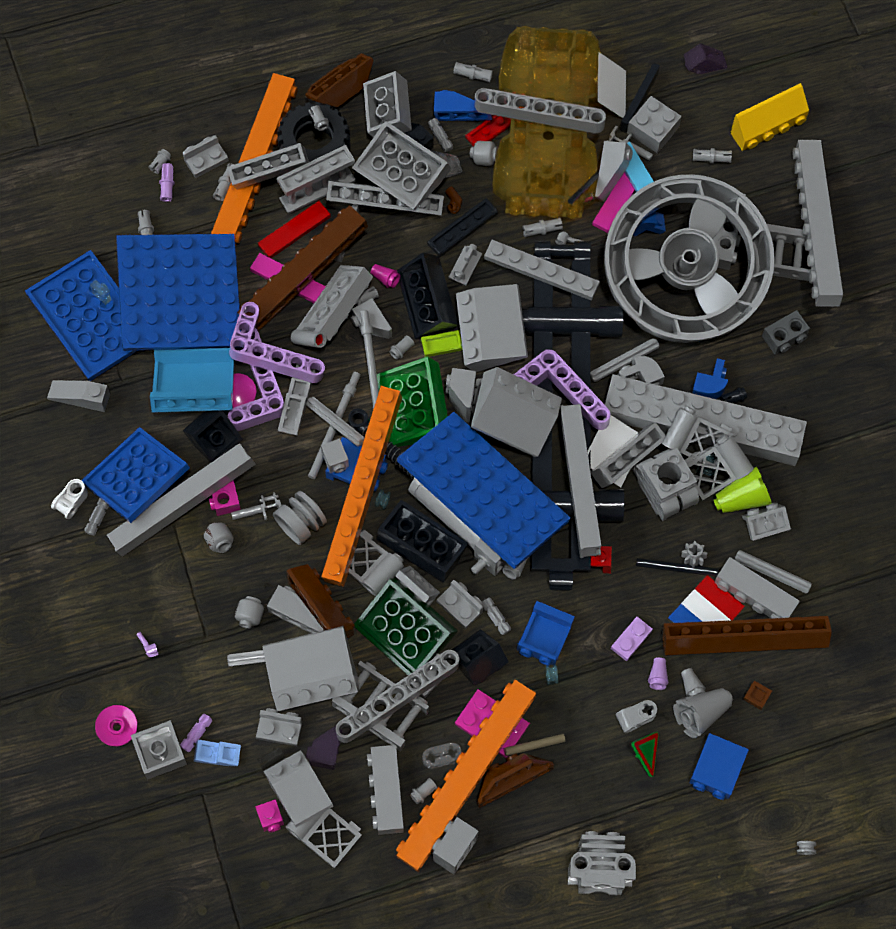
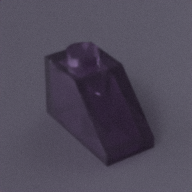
M702 43L684 54L686 68L697 74L727 68L723 52Z
M336 726L313 740L312 747L308 746L306 759H309L310 766L335 770L340 741L336 736Z

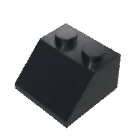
M223 410L204 411L183 429L191 443L210 463L243 440Z
M481 629L452 649L459 656L458 668L475 686L484 682L487 677L501 670L509 662L500 644Z

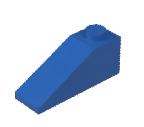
M442 90L435 92L434 115L438 121L492 120L491 114L481 113L476 110L475 100L454 91Z

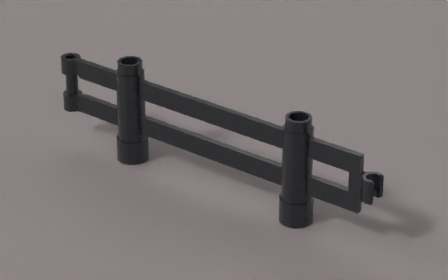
M535 241L534 256L553 263L551 256L574 257L572 271L590 277V241H574V245L551 244V241ZM534 279V307L522 309L524 330L528 334H534V358L545 350H552L553 335H572L571 369L590 389V335L622 337L623 309L620 306L590 308L589 299L573 293L572 307H553V285ZM552 360L544 361L547 364H552ZM533 371V376L538 375L537 372ZM548 377L537 385L552 393V381ZM574 387L571 388V391L578 392L579 389ZM588 401L583 403L585 406H590ZM582 415L588 452L591 446V424ZM551 429L538 457L533 456L532 483L570 517L571 559L551 558L550 538L532 554V571H549L550 590H572L573 571L590 572L591 556L580 558L571 491H552ZM590 450V452H589V454H588V459H589V466H590V472H591V450ZM599 489V491H593L597 520L599 522H623L624 490Z

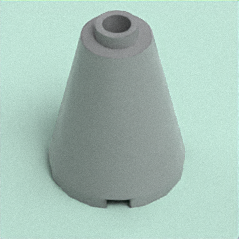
M723 688L680 698L673 705L674 715L678 724H683L686 728L684 732L691 738H697L732 706L733 698L731 693Z

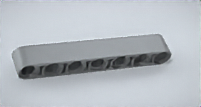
M481 88L475 93V108L481 113L591 133H600L605 127L606 114L598 108Z
M453 650L444 651L340 720L336 725L338 740L343 743L351 742L453 674L459 667L458 654ZM452 658L455 660V663L453 665H446L444 660ZM434 669L438 672V675L430 677L427 672ZM418 681L421 686L419 688H412L410 683ZM399 692L404 697L400 700H395L392 695ZM383 704L386 706V709L379 712L375 710V706ZM362 715L369 718L366 723H359L357 719ZM348 727L351 729V733L342 735L340 730Z

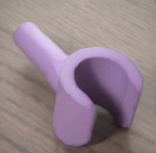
M141 632L137 633L147 656L153 657L158 655L156 644L149 645Z

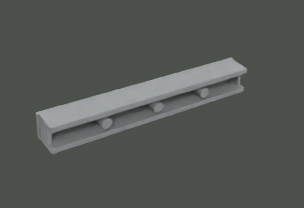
M560 405V418L580 558L601 555V540L581 405Z
M239 443L156 500L132 523L126 521L107 534L115 547V551L119 555L124 556L256 465Z

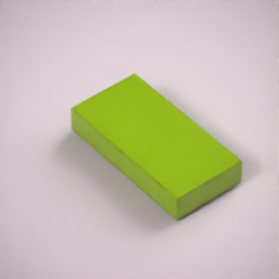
M459 330L421 337L425 357L463 350Z

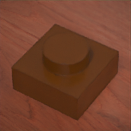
M754 681L743 700L762 710L772 690Z

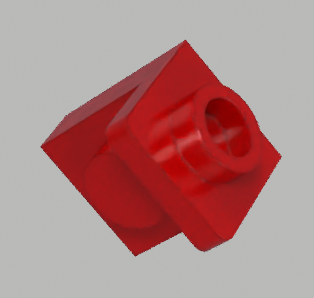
M601 546V555L591 556V566L603 567V573H611L612 546Z

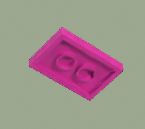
M477 690L455 721V725L469 735L473 736L475 734L477 736L481 731L479 726L484 718L487 717L489 719L493 711H491V708L496 701L480 690ZM522 718L498 754L507 759L508 756L505 755L504 748L516 745L530 723Z

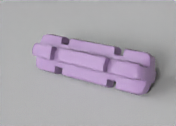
M202 714L199 718V723L196 722L188 733L187 739L182 741L180 746L183 750L190 752L194 747L193 744L206 731L205 728L209 727L212 723V719L208 715Z

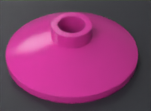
M109 706L96 719V734L106 745L114 747L125 745L132 740L131 735L137 731L136 716L125 706ZM117 724L121 725V729H120V730H118V731H115V730H114V726H115V725H117Z

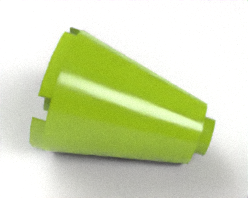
M757 467L745 477L735 480L715 494L716 499L713 500L717 510H722L723 513L772 504Z

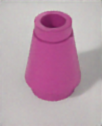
M377 264L372 267L370 272L387 288L396 287L400 280V274H398L397 270Z

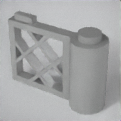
M685 406V408L680 407L662 444L672 450L678 448L680 453L688 457L693 455L695 458L709 449L702 448L700 439L711 436L713 445H716L713 435L722 432L733 436L734 433L731 432V427L723 423L718 426L695 415L696 410ZM699 423L707 425L710 433L698 436L696 429ZM698 441L700 451L691 453L686 450L689 443ZM716 457L714 463L705 460V463L717 465L718 458Z
M727 434L720 436L713 447L695 458L691 455L685 459L688 467L692 465L702 466L700 476L694 475L695 479H698V484L696 483L695 488L702 500L733 481L745 477L754 469L732 435L727 436ZM714 452L718 458L717 465L706 464V457ZM704 467L716 469L713 479L702 477ZM718 470L727 471L730 478L725 481L716 480ZM701 480L712 482V487L709 491L703 493L700 488Z
M363 530L360 533V538L365 541V548H356L355 553L366 552V561L355 562V557L353 556L350 566L352 569H349L348 574L361 583L368 592L377 596L388 580L394 578L399 570L404 567L403 559L397 553L391 554L372 541L373 536ZM378 551L382 554L377 560H369V552ZM366 565L367 571L362 576L355 573V566Z
M332 809L326 810L297 828L292 820L286 826V829L293 836L301 840L333 868L337 866L361 836L359 833L361 828L352 821L348 824ZM329 814L336 820L337 828L325 829L324 820ZM320 825H322V830H317V828ZM349 830L355 835L351 842L341 843L340 831ZM337 831L338 844L326 845L325 832ZM314 833H322L323 845L315 846L308 839ZM339 846V856L335 861H332L327 856L326 848ZM341 846H347L342 852ZM318 848H324V853Z

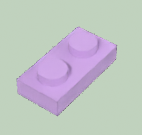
M636 617L614 642L611 649L627 661L653 629Z

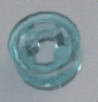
M381 489L375 506H381L385 510L391 493H384V490Z
M553 665L552 668L546 666L547 684L551 682L558 684L557 666Z

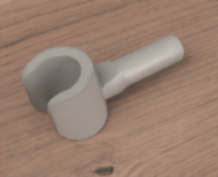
M561 232L555 243L566 244V242L574 243V241L583 240L569 237L566 232Z

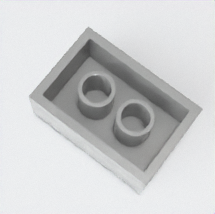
M394 71L363 83L368 134L374 137L385 121L403 133L412 130L408 85L405 78Z

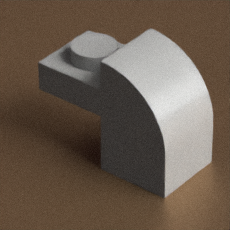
M646 356L633 357L632 366H624L618 373V376L634 380L639 379V381L659 386L663 384L665 378L657 362Z

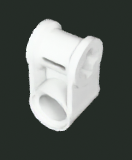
M73 479L68 482L63 491L52 502L51 508L63 513L66 519L72 518L88 496L84 483L79 479ZM75 488H82L81 492L73 494Z

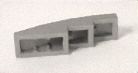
M311 369V372L315 373L316 369ZM294 377L291 378L278 432L298 435L313 383Z

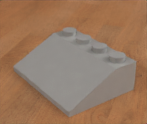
M385 121L352 169L412 210H415L439 186L451 167L448 162Z
M519 285L473 288L456 293L464 365L478 372L528 357Z
M496 367L483 374L471 427L525 453L538 457L558 417L562 398Z
M344 626L262 646L271 692L277 711L357 693L360 683Z

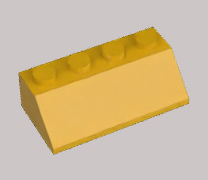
M801 83L735 115L731 135L742 151L747 148L752 149L764 140L769 141L774 135L780 132L785 133L790 127L796 124L801 125L807 120L809 108Z

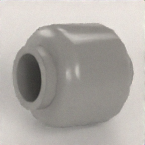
M477 141L474 147L470 149V158H473L476 165L492 166L494 162L498 161L499 148L492 141Z
M212 523L204 533V539L213 552L224 553L228 551L234 541V537L225 523Z
M250 596L239 601L235 618L240 622V626L250 629L251 626L260 624L264 612L261 601Z

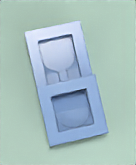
M198 739L196 741L194 762L238 766L241 745L226 742L215 743Z

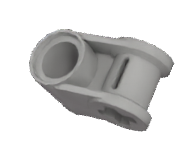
M645 700L634 706L624 708L615 715L624 733H629L654 720L657 706L654 702ZM645 707L647 710L651 709L650 715H648L647 713L643 714Z

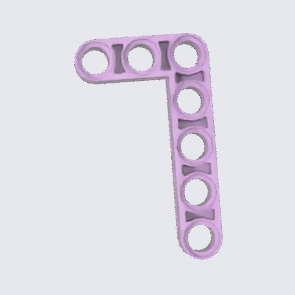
M254 302L243 304L230 342L229 355L232 359L311 383L321 381L325 370L324 363L321 360L252 340L258 320L259 307ZM246 312H251V313H253L254 315H253V316H248V315H246L245 313H246ZM246 329L248 333H242L240 330ZM240 346L243 348V350L239 351L236 350L234 347ZM260 352L262 355L255 356L253 353ZM273 358H279L281 361L275 362ZM297 363L300 367L295 368L291 364ZM311 369H317L319 373H313Z
M255 328L253 333L254 339L252 340L262 342ZM246 329L241 330L242 333H248ZM250 365L262 398L234 407L229 411L228 419L237 431L281 417L284 401L273 371ZM260 370L267 371L265 374L258 373ZM267 387H273V388H274L272 391H265V390H264V389L267 388ZM273 404L280 405L277 409L271 408ZM255 410L261 411V413L258 415L252 414V412ZM235 417H242L240 421L233 420Z
M543 351L514 374L536 386L548 377L573 405H581L582 415L594 428L604 430L609 426V409L555 351ZM545 360H552L553 363H552V364H547V363H545L544 361H545ZM535 371L538 373V375L533 376L529 373ZM563 373L566 377L560 378L557 375ZM576 387L579 391L572 392L570 389ZM588 401L593 405L585 406L583 403ZM604 416L606 419L598 420L596 417Z

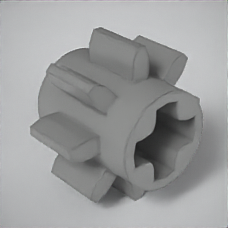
M696 541L690 545L686 543L685 550L681 554V557H685L684 564L692 565V568L699 564L702 566L703 559L707 558V552H703L704 545H699Z

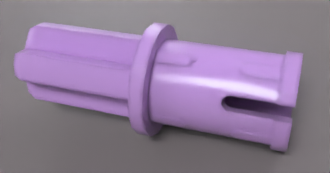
M170 163L162 165V178L159 181L161 185L160 200L164 202L172 200V188L175 184L173 181V166Z

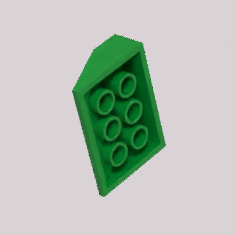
M427 356L377 374L379 390L381 386L399 390L402 395L389 439L396 447L413 445L448 417L439 363Z

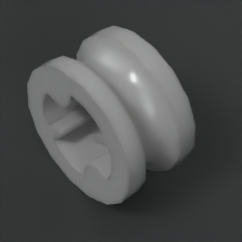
M797 842V846H799L797 854H816V850H814L816 842Z

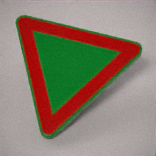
M658 732L646 735L633 741L631 744L636 753L635 757L640 760L649 777L654 776Z

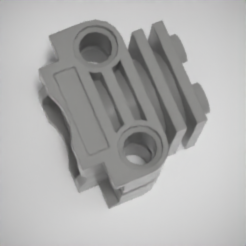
M669 448L653 458H649L634 466L633 472L638 478L637 482L648 498L654 512L660 516L662 521L678 513L680 507L684 510L698 504L699 494L695 488L697 480L678 448L674 450ZM659 478H670L675 484H665Z
M589 831L585 832V835L582 834L579 841V852L573 855L568 867V885H578V894L604 892L609 895H621L625 887H632V881L636 880V864L630 854L623 853L625 850V844H623L625 836H620V833L617 832L598 835V832ZM576 864H582L584 869H578ZM619 865L625 866L627 870H621L619 868Z

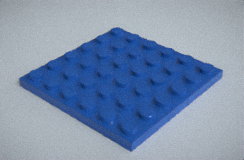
M234 234L116 236L122 351L230 348L232 335L239 317L237 312L240 310Z

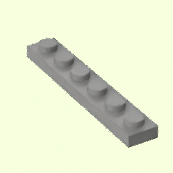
M491 240L484 255L485 260L591 301L600 283L596 279Z

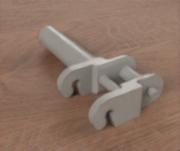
M615 126L609 136V141L615 139L619 142H630L631 133L623 140L615 137V132L618 130V126ZM631 143L639 156L649 161L651 160L652 153Z
M273 492L272 496L265 498L261 495L262 499H260V502H263V504L231 512L232 518L236 520L263 512L264 519L267 520L265 511H267V508L275 506L279 508L281 506L280 499L277 500L279 497L275 495V492ZM275 500L274 504L266 506V501Z

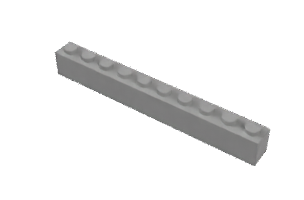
M798 140L796 148H793V159H796L795 174H798L799 204H802L803 207L801 209V219L805 222L803 234L807 237L805 250L809 251L807 265L811 267L809 280L810 283H813L812 299H815L816 306H840L843 290L821 140Z

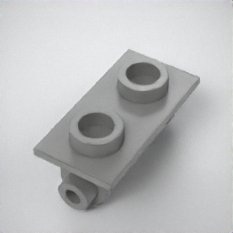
M476 245L464 246L448 277L449 279L467 285L482 256V253L476 250Z

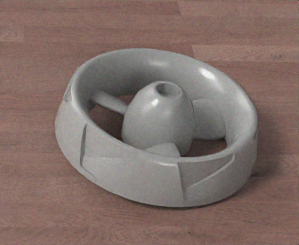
M692 174L676 175L659 179L646 185L624 203L615 216L608 232L604 252V266L608 285L615 301L642 330L672 342H698L730 333L747 321L757 310L768 292L772 280L774 247L769 228L763 216L743 193L729 184L711 177ZM694 203L690 213L689 228L677 230L669 235L664 241L660 252L641 248L629 249L635 230L651 213L671 204ZM726 218L737 228L747 249L748 271L739 294L725 278L715 272L719 264V251L713 238L722 228ZM662 274L669 284L678 289L695 290L697 300L706 315L687 317L666 312L652 304L641 293L634 280H644Z

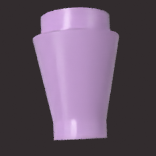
M664 658L654 659L648 678V683L652 689L663 690L669 683L666 660Z

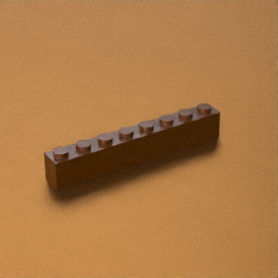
M349 205L347 208H343L338 213L337 218L328 222L319 235L313 236L309 244L296 253L294 259L286 262L277 275L271 276L267 284L254 293L253 298L248 302H254L259 307V315L255 327L258 332L368 228L366 220L353 207ZM243 304L240 306V310L237 312L238 314H240ZM246 312V313H245V314L248 315V316H253V315H254V314L251 313V312Z
M828 616L664 623L662 640L665 655L829 648L832 631Z

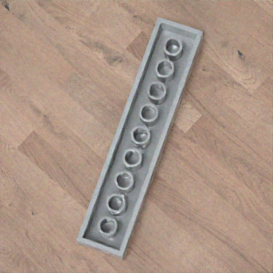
M612 374L605 402L610 415L624 424L643 429L656 422L664 434H667L680 407L685 408V406L696 410L695 415L718 426L723 423L731 427V432L734 433L733 438L744 454L796 466L799 459L807 421ZM700 422L696 429L698 436L710 433L708 426ZM720 432L713 435L716 443V440L724 435V433ZM711 436L700 439L701 443L714 446Z

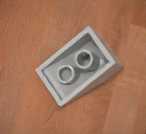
M301 750L264 771L271 788L296 828L333 807L331 800Z

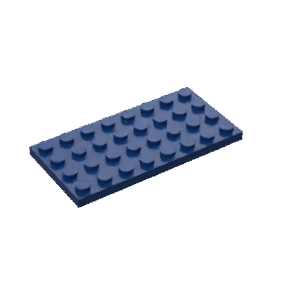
M453 412L398 456L397 462L513 569H516L569 522L570 517L475 430L470 429L471 427L462 418Z

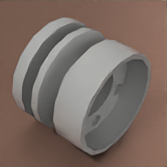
M298 491L295 493V498L291 497L289 499L291 508L282 505L273 512V517L281 529L295 543L302 545L311 537L308 527L318 531L319 525L324 526L327 520L314 500L302 491Z

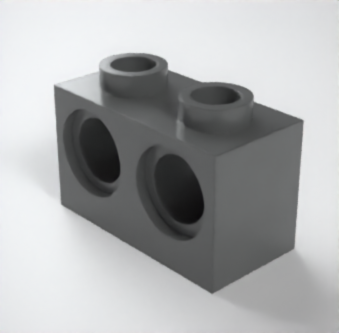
M796 310L764 328L762 338L774 354L784 353L796 342L800 344L805 341L810 328ZM792 327H795V328H797L799 331H797V332H796V331H793L791 328H792ZM776 336H779V337H781L783 340H782V341H779V340L775 339V337H776Z

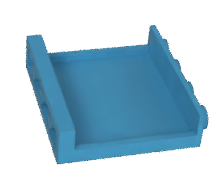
M229 348L154 350L153 391L150 392L152 412L232 410L234 359L229 355Z

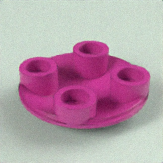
M234 374L233 408L255 401L256 386L253 380L244 374Z

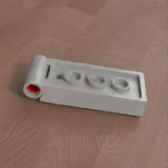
M340 265L298 328L292 332L291 341L294 344L321 348L326 344V341L331 340L373 278L365 267Z

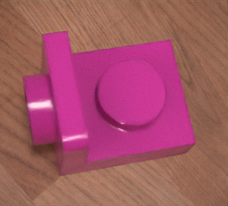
M276 799L255 806L264 832L269 831L271 833L281 829L280 826L284 825Z

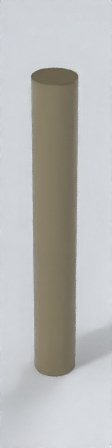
M560 734L504 748V753L506 756L562 743L565 742V736Z

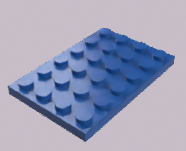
M91 250L25 290L26 295L88 381L93 380L138 351H122L119 287Z

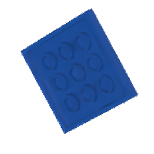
M139 427L81 481L85 487L132 523L190 467L185 461Z

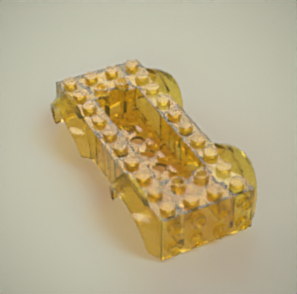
M517 27L509 34L503 51L499 73V91L542 99L552 98L555 101L588 107V104L598 100V55L600 52L598 39L592 34V31ZM511 118L510 134L504 136L500 141L493 171V192L497 197L506 201L505 213H510L511 215L529 214L534 217L545 215L552 218L559 216L570 219L582 218L583 207L596 200L595 194L598 179L573 204H569L568 199L598 170L595 144L587 138V132ZM548 131L552 132L554 138L552 140H545L543 134Z

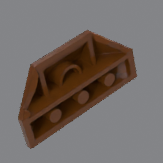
M360 53L356 58L341 63L313 83L308 92H306V97L335 107L343 105L349 98L358 94L364 88L363 83L368 80L373 58Z
M516 753L506 759L507 762L501 765L499 763L492 765L488 768L478 798V808L480 809L552 771L554 768L553 762L525 753L518 756Z

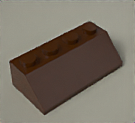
M306 564L290 568L286 571L288 584L295 590V593L324 630L344 626L347 639L354 635V623L349 616L345 618L342 613L343 608L337 600L333 601L330 596L332 595L331 590L326 584L322 585L319 581L321 577L315 568L311 569Z

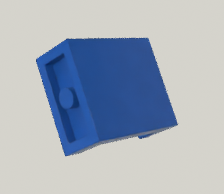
M342 437L341 442L348 457L349 467L340 473H330L327 467L326 478L332 481L337 478L350 484L362 446H356L348 439ZM384 455L374 491L379 486L380 480L378 479L380 475L384 474L387 470L386 455Z
M536 601L529 622L517 645V650L525 657L531 658L532 656L539 659V662L544 665L550 666L551 664L555 666L575 616Z
M709 733L689 783L698 791L704 792L706 790L713 793L712 796L717 799H729L749 749Z

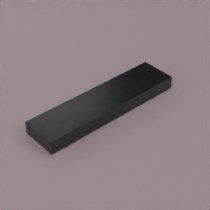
M652 64L621 121V132L627 133L629 121L641 108L658 76L660 65Z
M485 198L427 241V245L440 258L498 215V210Z

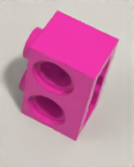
M234 480L212 494L213 498L209 499L211 510H216L217 516L241 510ZM223 498L229 499L226 504H220L219 501Z

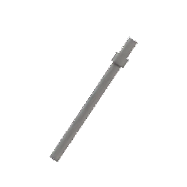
M361 311L362 327L360 328L361 335L364 336L374 409L379 388L371 336L373 329L370 325L368 311Z
M353 372L349 383L345 385L343 390L344 395L335 413L341 419L351 397H354L357 390L355 387L361 376L358 372ZM331 425L322 445L333 440L336 429ZM321 447L308 474V477L311 479L316 478L324 460Z

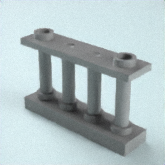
M346 145L277 177V182L285 194L279 197L288 214L325 197L328 180L356 182L348 168L355 164V159Z
M767 224L772 241L776 242L773 276L810 282L809 274L811 269L801 268L803 246H805L807 239L806 235L803 234V229ZM784 243L796 245L793 267L781 265Z
M362 661L358 663V670L361 671L358 677L360 683L359 690L368 677L379 683L365 704L383 693L385 688L389 689L395 685V683L378 673L372 664L368 662L363 663ZM357 693L333 698L332 706L348 716L359 709L352 705V699ZM394 693L396 694L395 700H400L404 697L402 693ZM420 696L409 702L413 707L397 730L392 732L386 728V723L392 716L391 714L370 728L369 731L388 744L396 745V749L401 752L405 746L403 735L420 711L426 715L429 712L428 702ZM364 715L357 719L359 723H366L369 720Z

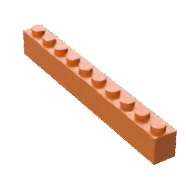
M273 73L239 163L273 152V146L278 144L277 131L280 121L291 110V99L295 98L298 88L295 87V79ZM232 182L230 183L211 234H234L235 246L236 243H240L242 238L241 230L243 226L246 227L249 218L247 215L249 210H252L254 207V196L260 191V182L240 189H236Z
M384 386L380 387L323 570L322 578L324 582L342 587L345 585L402 400L399 390Z
M514 680L512 684H507L502 692L505 694L501 701L497 700L491 708V711H493L489 719L487 717L484 718L479 726L481 728L477 736L474 734L467 745L470 747L467 752H462L456 760L458 765L454 771L450 769L444 778L446 783L442 789L438 787L432 796L434 800L431 805H426L420 813L422 818L419 823L414 822L408 831L410 836L406 842L402 840L396 849L398 852L397 858L417 872L420 871L432 853V847L437 839H441L444 835V829L449 821L455 819L536 698L534 691L517 680Z

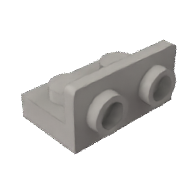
M216 135L207 137L199 144L189 146L183 151L184 161L195 178L229 161Z
M777 502L766 506L765 509L753 508L747 510V514L742 515L743 520H746L751 540L791 530L786 508Z
M411 566L399 570L396 574V577L404 587L409 588L418 600L428 605H431L440 593Z
M453 580L451 586L436 602L466 630L483 613V603L478 597H472L467 592L468 589L463 583H457Z
M267 708L266 711L260 710V721L256 739L297 747L302 727V718L292 712L280 714L275 709Z

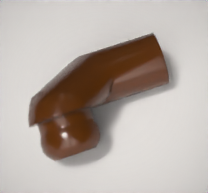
M451 186L445 193L451 199L447 209L454 214L460 210L463 200L453 186Z

